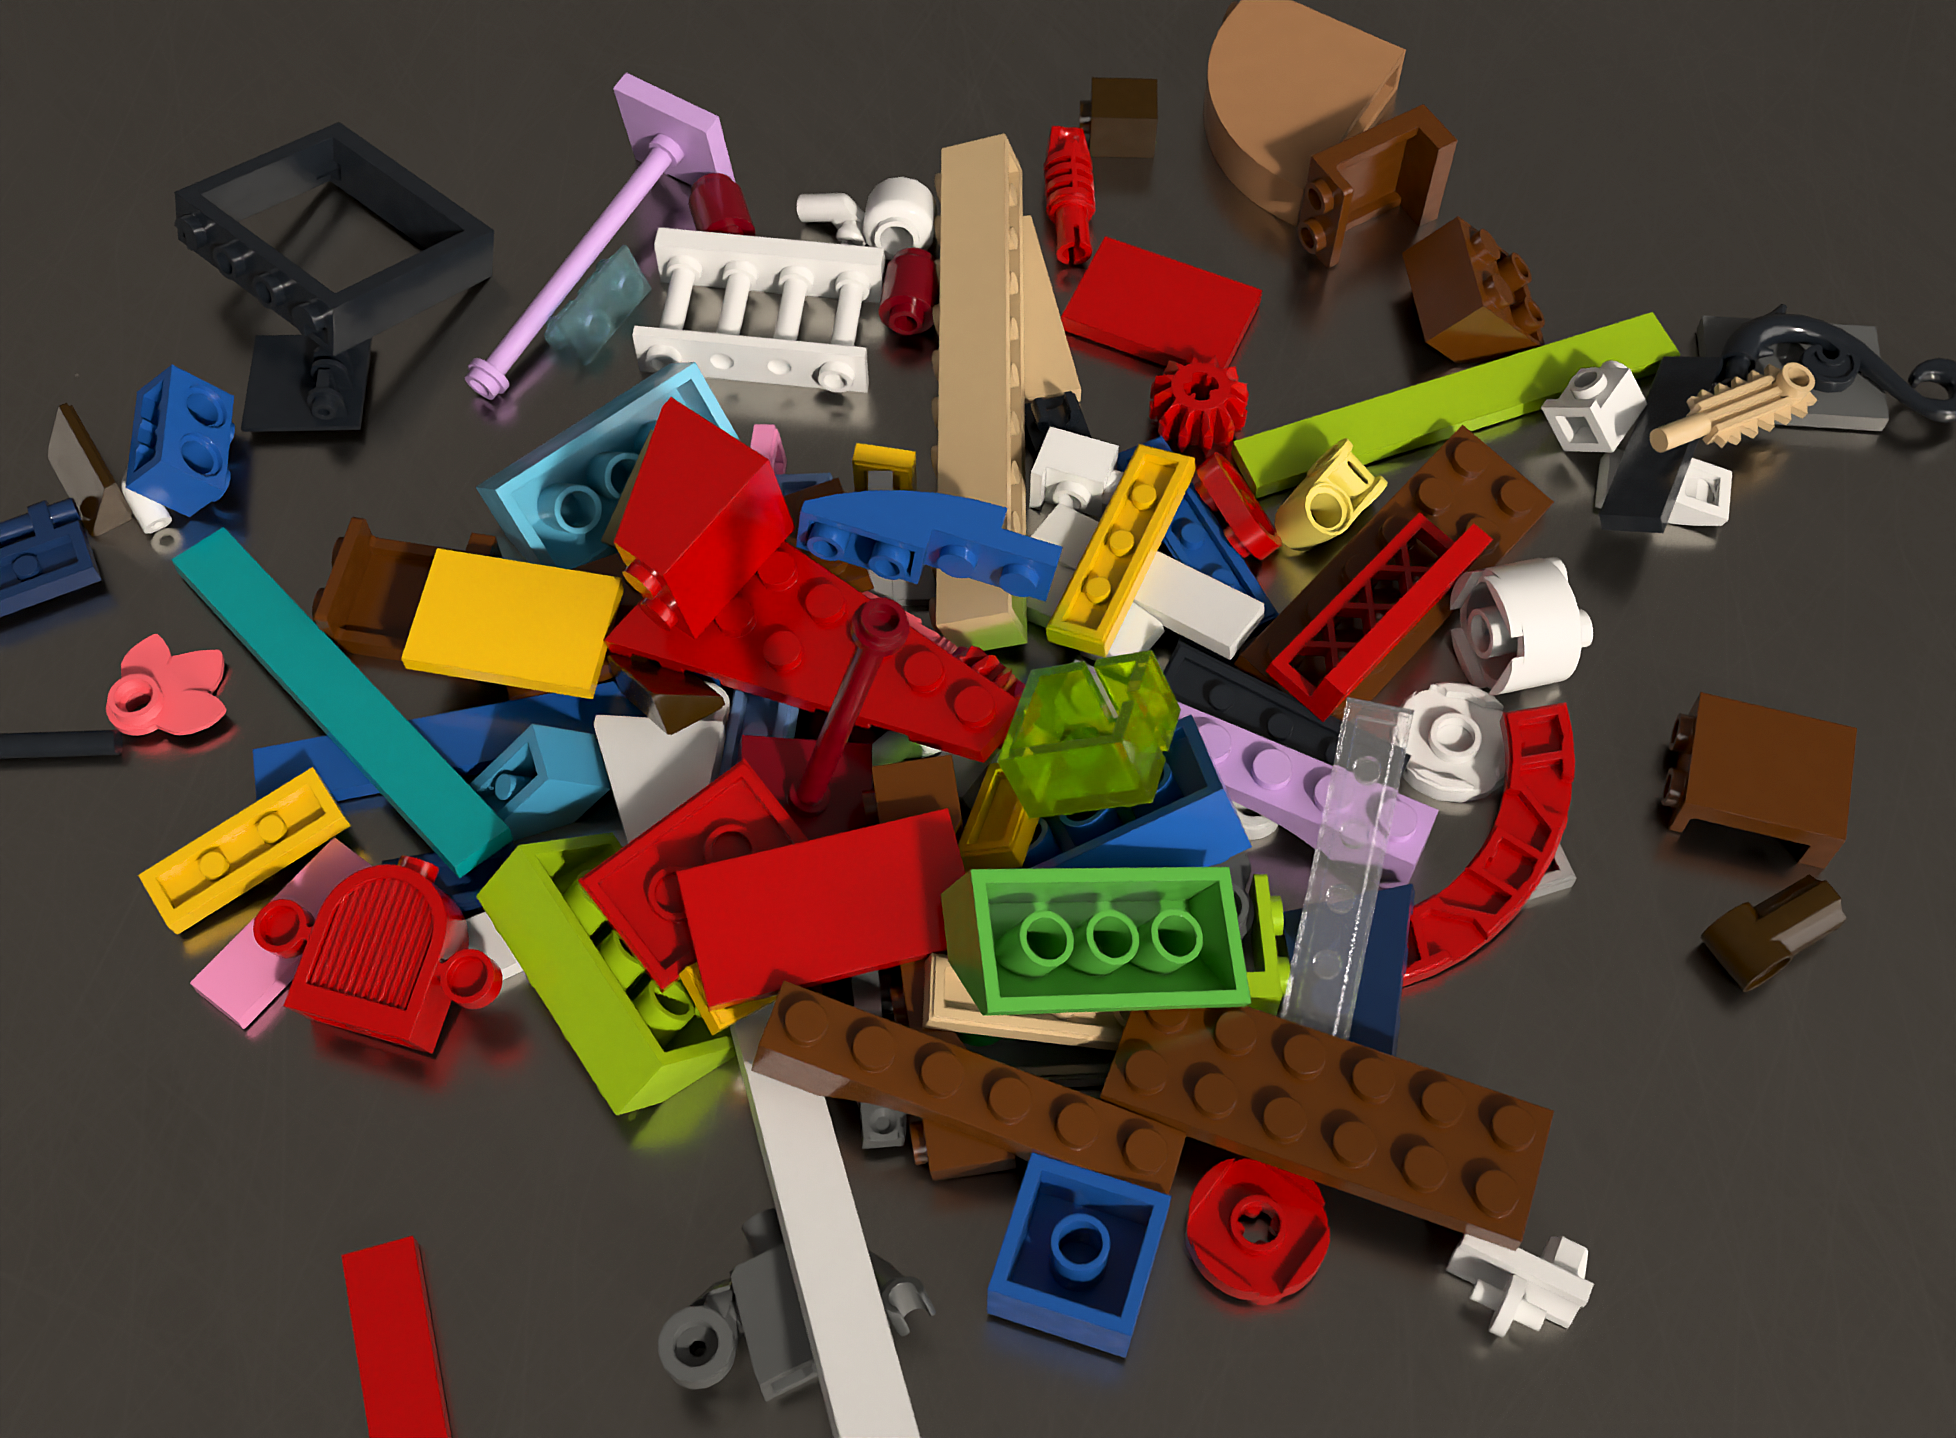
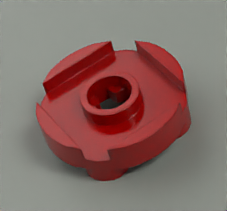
M1235 1158L1228 1159L1212 1167L1200 1179L1192 1193L1187 1209L1185 1246L1188 1253L1193 1257L1198 1270L1216 1288L1232 1297L1250 1300L1257 1305H1270L1276 1303L1281 1297L1293 1294L1303 1288L1318 1271L1330 1243V1227L1328 1228V1218L1323 1208L1325 1202L1320 1189L1311 1179L1254 1159L1244 1158L1235 1162ZM1262 1211L1272 1218L1268 1230L1275 1238L1268 1243L1260 1239L1252 1243L1244 1238L1245 1228L1238 1221V1218L1245 1214L1254 1219Z

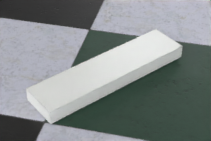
M1059 503L1031 537L1063 547L1058 564L1075 570L1099 522ZM1157 551L1133 600L1134 603L1159 620L1164 627L1229 660L1233 658L1265 616L1264 603Z

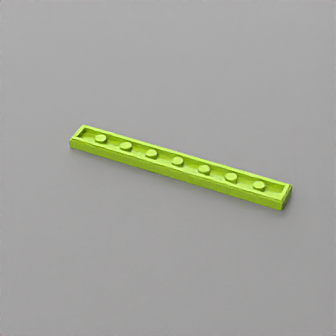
M1650 312L1233 441L1231 455L1248 487L1257 499L1298 486L1306 478V474L1311 466L1328 449L1344 438H1347L1353 444L1351 452L1365 465L1448 439L1462 425L1468 430L1473 431L1540 410L1547 399H1558L1569 385L1570 380L1580 369L1600 368L1605 361L1613 360L1630 368L1634 378L1639 379L1657 373L1663 356L1680 357L1681 354L1654 313Z

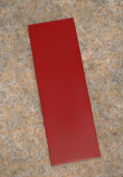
M409 1236L341 1255L369 1438H452L417 1240L414 1236Z

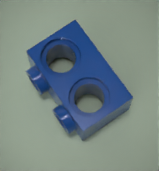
M170 365L138 390L125 488L188 517L195 514L211 501L219 500L226 492L231 478L227 467L229 446L235 433V424L232 422L234 396L174 365Z

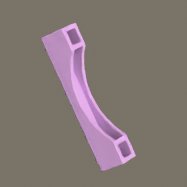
M1075 659L1048 710L1047 738L1089 762L1192 714L1232 801L1263 815L1292 832L1347 874L1383 889L1409 884L1433 827L1438 809Z

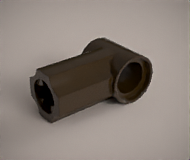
M1809 874L1754 907L1750 902H1746L1731 909L1714 921L1701 934L1700 938L1741 990L1747 992L1760 986L1780 972L1791 962L1794 957L1793 955L1839 929L1847 918L1842 910L1841 897L1827 880L1820 881Z

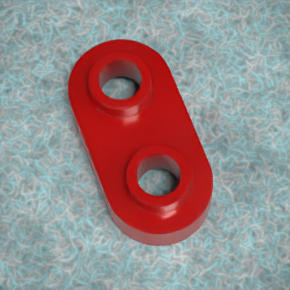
M1215 452L1196 467V472L1200 478L1194 484L1196 491L1214 512L1220 510L1229 524L1223 529L1224 535L1242 557L1246 558L1252 553L1259 560H1263L1282 545V540L1278 536L1275 527L1250 488L1225 457Z

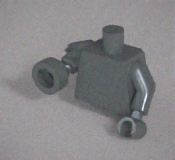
M776 1208L762 1211L752 1216L742 1225L741 1229L754 1258L735 1266L730 1271L731 1278L715 1282L688 1307L673 1314L663 1325L658 1338V1355L668 1376L678 1385L690 1389L708 1388L720 1382L731 1370L736 1357V1349L744 1334L755 1377L765 1402L818 1376ZM868 1250L884 1310L887 1312L897 1334L905 1336L910 1333V1330L904 1320V1316L914 1309H924L932 1317L936 1313L934 1306L919 1279L909 1276L904 1277L890 1262Z

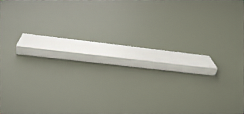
M774 1002L731 1025L730 1030L833 1437L920 1438L825 1096L814 1095L751 1071L757 1048L773 1010Z

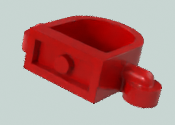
M400 856L397 865L371 866L345 878L327 896L316 920L307 909L296 902L288 899H278L269 902L258 912L253 925L256 942L268 952L280 958H294L303 954L284 1002V1007L316 1022L431 1054L434 1052L451 1001L467 1009L483 1008L492 1003L500 993L503 976L499 965L493 959L479 950L468 949V927L460 907L447 893L434 884L439 868L429 862L410 856Z

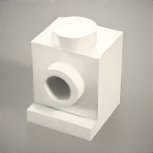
M1609 360L1605 361L1600 368L1580 369L1570 380L1569 385L1558 399H1547L1541 406V409L1564 451L1614 452L1646 407L1647 402L1630 368H1627L1620 362Z
M1050 426L1031 471L1029 507L1041 511L1044 501L1055 505L1061 503L1079 513L1083 512L1101 518L1105 506L1108 505L1124 473L1117 471L1119 446Z

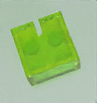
M1152 650L1096 659L1094 669L1118 714L1116 718L1113 717L1085 661L1031 670L997 759L1030 819L1054 815H1070L1077 812L1114 807H1131L1137 804L1153 802L1166 761L1162 751H1168L1181 708Z

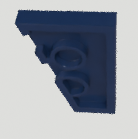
M1412 883L1283 912V929L1304 1026L1396 1057L1401 1020L1399 1011L1402 985L1408 959L1407 942L1410 916L1413 915L1415 890Z

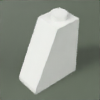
M596 715L594 728L627 843L634 840L719 777L726 739L723 721L699 720L673 735H667L648 717Z

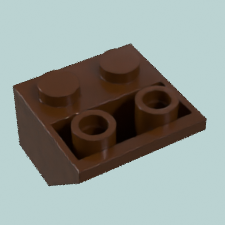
M1457 216L1402 252L1425 342L1457 364L1495 361L1545 345L1541 328L1545 326V320L1540 308L1530 295L1527 284L1532 281L1528 266L1517 253L1508 254L1500 248L1485 229L1478 231Z

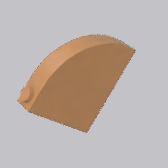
M1293 0L1233 1L1224 15L1222 26L1212 44L1204 94V130L1215 160L1237 189L1252 202L1268 213L1297 227L1302 210L1311 156L1369 129L1398 88L1406 50Z

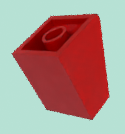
M670 397L661 408L614 544L627 567L622 572L623 576L644 598V601L640 604L643 612L662 629L670 631L676 626L696 640L770 555L794 531L795 526L769 459Z

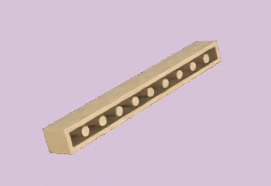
M1004 133L942 148L941 173L935 174V189L941 204V215L934 218L935 235L940 246V259L934 261L940 286V304L933 306V320L939 336V350L933 351L932 364L939 383V396L934 397L931 403L933 420L938 430V445H933L931 448V462L935 476L938 479L937 493L976 499L1006 507L1008 509L1002 528L1026 535L1022 169ZM931 567L936 579V597H932L929 600V616L935 632L942 634L946 639L955 644L957 648L959 646H975L985 651L1027 643V597L1013 596L1002 588L970 578H955L947 575L941 569Z

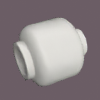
M895 177L888 178L877 184L868 196L862 225L865 241L868 246L884 248L886 260H892L898 251L905 248H920L927 251L933 242L935 234L934 218L938 215L935 197L925 185L915 179Z

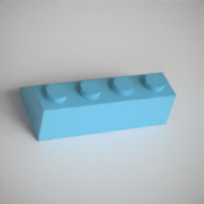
M695 362L668 364L476 486V489L506 537L529 563L572 569L618 553L617 549L601 543V539L650 430L654 431L661 408L670 397L740 441Z

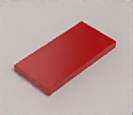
M948 808L677 871V880L708 1011L778 995L784 981L808 988L926 959L931 953L946 954L947 944L941 894L966 874Z

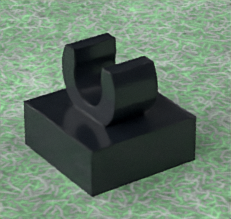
M1072 391L1064 392L1063 396L1045 400L1042 397L1035 398L1033 402L1025 404V440L1034 464L1050 426L1092 438L1076 394Z

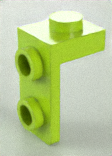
M1253 874L1248 895L1253 902L1255 911L1253 926L1250 930L1255 972H1246L1251 1004L1247 1006L1276 1016L1281 999L1290 998L1291 995L1288 957H1277L1275 936L1283 934V905L1280 895L1270 896L1268 875Z

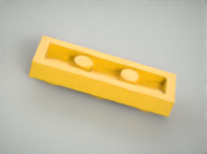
M312 767L138 876L166 925L178 935L349 828L351 824L321 776Z

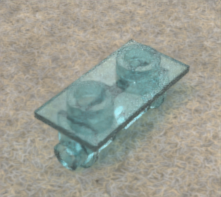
M622 245L609 259H601L596 264V271L578 290L577 294L579 296L574 301L570 300L557 316L550 317L546 322L545 340L552 347L559 350L565 345L571 346L582 365L586 366L652 289L627 245Z

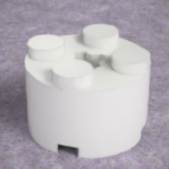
M1557 557L1535 558L1465 572L1457 579L1450 598V610L1460 608L1461 628L1451 629L1453 647L1458 662L1469 682L1479 689L1486 687L1491 689L1488 695H1500L1566 680L1577 667L1581 648L1589 646L1592 642L1593 627L1591 619L1584 610L1578 609L1574 594L1568 583L1565 565Z

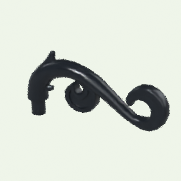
M1780 304L1770 313L1742 324L1728 338L1722 351L1721 357L1723 359L1724 373L1721 384L1731 388V381L1735 376L1747 381L1748 373L1755 369L1757 359L1774 354V350L1768 347L1779 343H1800L1810 345L1803 352L1798 363L1805 366L1813 374L1815 379L1814 390L1826 393L1842 392L1851 386L1858 371H1860L1899 402L1932 421L1943 423L1956 421L1955 361L1944 358L1926 360L1913 369L1908 376L1907 383L1858 338L1823 320L1800 314H1786L1787 306L1785 304ZM1822 351L1831 356L1832 359L1826 358ZM1921 382L1938 383L1945 388L1949 399L1927 398L1914 388Z

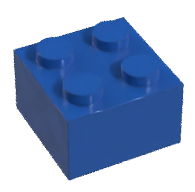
M1032 1152L987 1289V1313L1126 1358L1172 1196Z

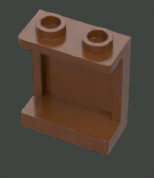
M1422 104L1312 155L1297 228V234L1303 247L1309 253L1315 254L1326 268H1331L1339 263L1345 231L1399 205L1419 227L1437 219L1458 140Z
M352 517L345 536L339 537L334 544L332 571L326 587L320 588L314 597L312 606L313 621L342 652L402 661L401 657L437 548L503 559L496 536L471 533L466 550L463 551L378 538L372 535L365 518Z
M1700 692L1689 714L1679 713L1677 715L1671 733L1670 750L1679 752L1677 768L1671 767L1667 774L1662 793V805L1671 807L1668 829L1682 833L1690 819H1700L1800 843L1798 863L1825 869L1846 841L1857 728Z

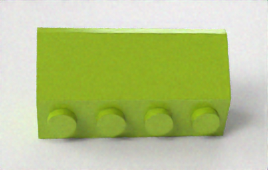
M613 832L518 845L476 897L493 922L495 929L502 936L527 975L530 984L535 988L557 1022L565 1039L571 1044L594 1080L600 1094L606 1099L616 1116L666 1101L737 1055L730 1026L712 1035L681 979L662 993L579 886L578 880L623 848Z

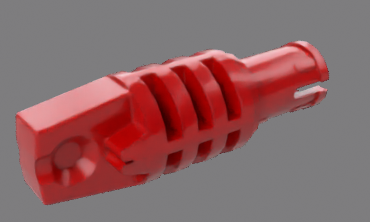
M1052 126L1047 140L1046 156L1043 164L1046 214L1056 225V257L1060 262L1068 264V248L1072 247L1073 265H1078L1086 262L1092 256L1089 234V221L1095 212L1092 161L1082 128Z

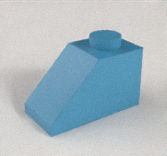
M531 724L469 784L509 827L514 841L574 823L611 789L595 734L538 724Z

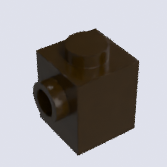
M1092 77L1090 100H1080L1079 128L1083 129L1084 134H1089L1090 157L1154 158L1158 123L1157 79Z

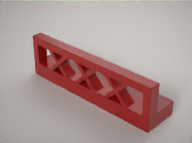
M1419 512L1269 664L1265 672L1324 722L1455 585L1457 579L1472 567L1493 539L1473 523L1454 542ZM1414 537L1418 538L1440 557L1432 567L1410 566L1407 544ZM1395 557L1396 565H1388ZM1373 579L1398 580L1401 599L1396 604H1375L1373 602L1371 581ZM1359 595L1360 603H1352L1351 601ZM1336 617L1362 618L1364 637L1358 643L1336 642L1334 619ZM1320 633L1322 634V641H1313ZM1298 655L1325 657L1327 675L1317 688L1290 665Z

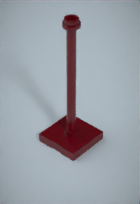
M874 598L860 605L855 611L850 625V632L856 647L818 740L753 735L741 736L738 745V763L745 758L808 840L867 827L862 791L873 789L872 744L850 743L847 741L884 656L898 652L904 646L909 635L910 626L905 610L899 603L890 598Z

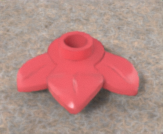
M158 634L145 638L131 648L121 662V679L114 683L107 697L106 713L109 720L117 730L133 736L148 734L157 729L173 735H187L209 728L218 722L227 710L222 701L212 695L220 684L224 672V656L219 649L199 650L172 656L167 644ZM148 703V705H146V706H145L144 708H142L141 710H138V711H135V712H134V710H135L139 705Z

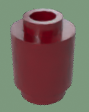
M711 173L702 176L693 184L688 205L696 231L755 236V228L742 189L729 176L722 173Z
M920 248L902 249L894 255L893 259L886 266L879 305V317L887 327L899 334L913 335L922 333L930 329L934 324L933 306L938 304L940 286L936 264L934 263L936 259L928 251Z

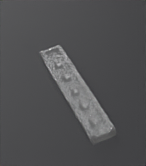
M1347 697L1280 1018L1348 1040L1414 714V710Z

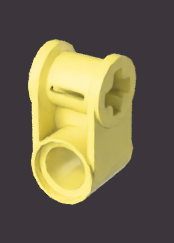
M1347 438L1333 445L1311 466L1306 474V478L1277 510L1275 514V528L1282 542L1290 549L1300 552L1307 551L1340 535L1349 528L1357 516L1387 486L1388 482L1381 475L1374 477L1351 452L1353 444Z

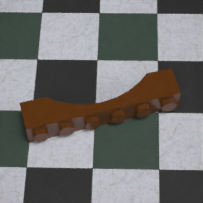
M952 754L872 767L875 789L862 791L867 827L948 808L956 840L959 843L963 833V824ZM926 959L901 964L903 984L890 986L895 1023L903 1026L909 1025L911 1029L967 1049L953 1031L923 1028ZM922 1118L923 1121L910 1123L915 1164L929 1163L930 1173L934 1182L1016 1169L1015 1154L998 1146Z
M784 981L759 1042L751 1071L817 1096L848 1099L882 1106L951 1127L998 1146L1028 1162L1033 1152L1167 1195L1170 1193L1187 1135L1186 1132L787 981Z

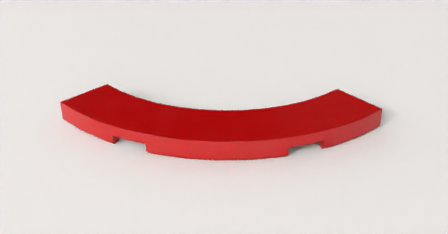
M1566 702L1503 712L1499 722L1505 751V780L1497 818L1483 846L1465 867L1464 871L1438 894L1434 893L1429 898L1414 905L1413 915L1410 916L1407 942L1408 959L1402 987L1440 973L1466 959L1492 940L1519 913L1538 887L1558 849L1566 828L1571 802L1572 782L1575 774L1573 731Z

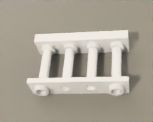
M658 227L654 247L661 282L670 284L660 327L634 326L632 336L640 371L656 373L670 363L695 362L703 377L821 388L832 392L852 391L867 393L869 385L866 347L854 346L862 301L880 303L885 275L884 248ZM694 285L726 288L716 333L683 330ZM749 291L782 294L773 339L740 336ZM805 296L839 299L831 344L797 341Z

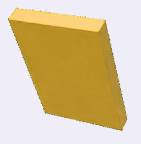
M437 548L401 659L406 669L593 699L608 648L604 639L613 630L624 591L622 579L620 577Z

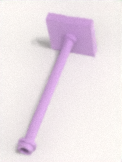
M628 73L623 75L613 90L635 159L642 163L486 360L474 358L468 365L469 372L465 376V381L475 392L492 400L498 393L503 394L507 390L509 381L504 375L663 173L678 178L691 186L702 176L711 173L725 174L735 182L719 116Z

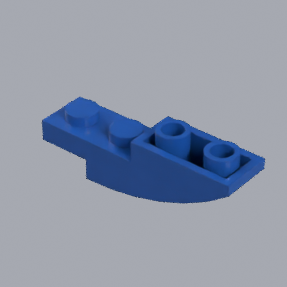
M908 490L860 491L834 494L804 501L800 512L796 543L797 548L810 551L821 559L828 561L840 560L866 568L885 579H901L918 585L924 565L941 569L947 575L955 578H970L1002 588L1013 596L1032 597L1045 602L1063 548L1003 529L1008 509L1006 507L948 494Z

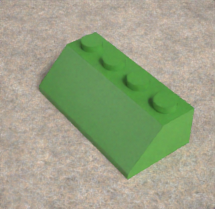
M1229 867L970 869L941 894L949 964L983 1016L1245 1007L1251 1004Z

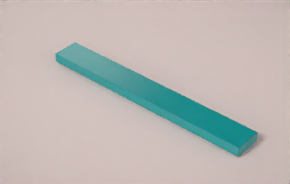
M224 527L171 559L177 573L458 878L464 876L513 840L511 831L504 821L332 640L319 629L313 620Z

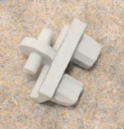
M1463 1234L1446 1268L1447 1272L1474 1284L1470 1299L1494 1310L1488 1331L1502 1338L1505 1336L1513 1320L1539 1331L1546 1318L1568 1329L1581 1306L1584 1307L1588 1302L1594 1283L1584 1279L1588 1257L1587 1248L1563 1236H1551L1539 1258L1520 1248L1513 1251Z

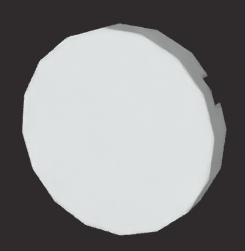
M1445 681L1432 684L1429 690L1421 691L1416 695V692L1404 699L1390 727L1389 745L1412 755L1402 777L1413 789L1435 800L1465 803L1485 798L1504 784L1505 751L1499 722L1504 706L1493 695H1488L1489 693L1471 684Z

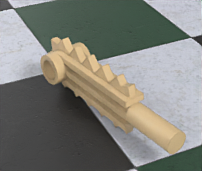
M1787 363L1782 369L1768 364L1764 368V375L1752 370L1748 374V382L1735 376L1731 381V388L1718 383L1714 388V394L1702 389L1697 394V397L1691 396L1686 401L1691 411L1685 418L1651 431V446L1657 452H1665L1705 436L1702 440L1706 445L1716 442L1722 448L1727 441L1737 445L1741 441V433L1754 438L1758 434V427L1770 432L1775 427L1774 420L1787 425L1791 421V414L1803 419L1808 414L1807 407L1814 405L1817 401L1810 392L1815 385L1814 376L1810 370L1799 363Z

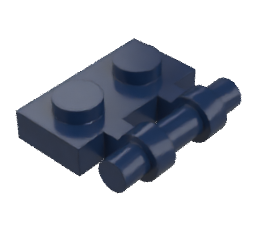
M73 497L50 505L47 500L27 506L28 513L0 522V617L102 580L87 535L79 523L82 517Z

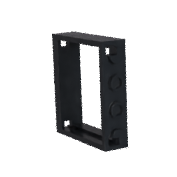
M340 122L174 192L176 206L174 226L177 227L178 240L185 244L187 249L194 251L217 268L225 278L236 282L256 297L264 307L272 309L296 327L304 337L308 336L333 356L492 276L494 230ZM331 181L424 247L425 250L334 293L240 224L239 221ZM324 327L328 328V333L323 330Z

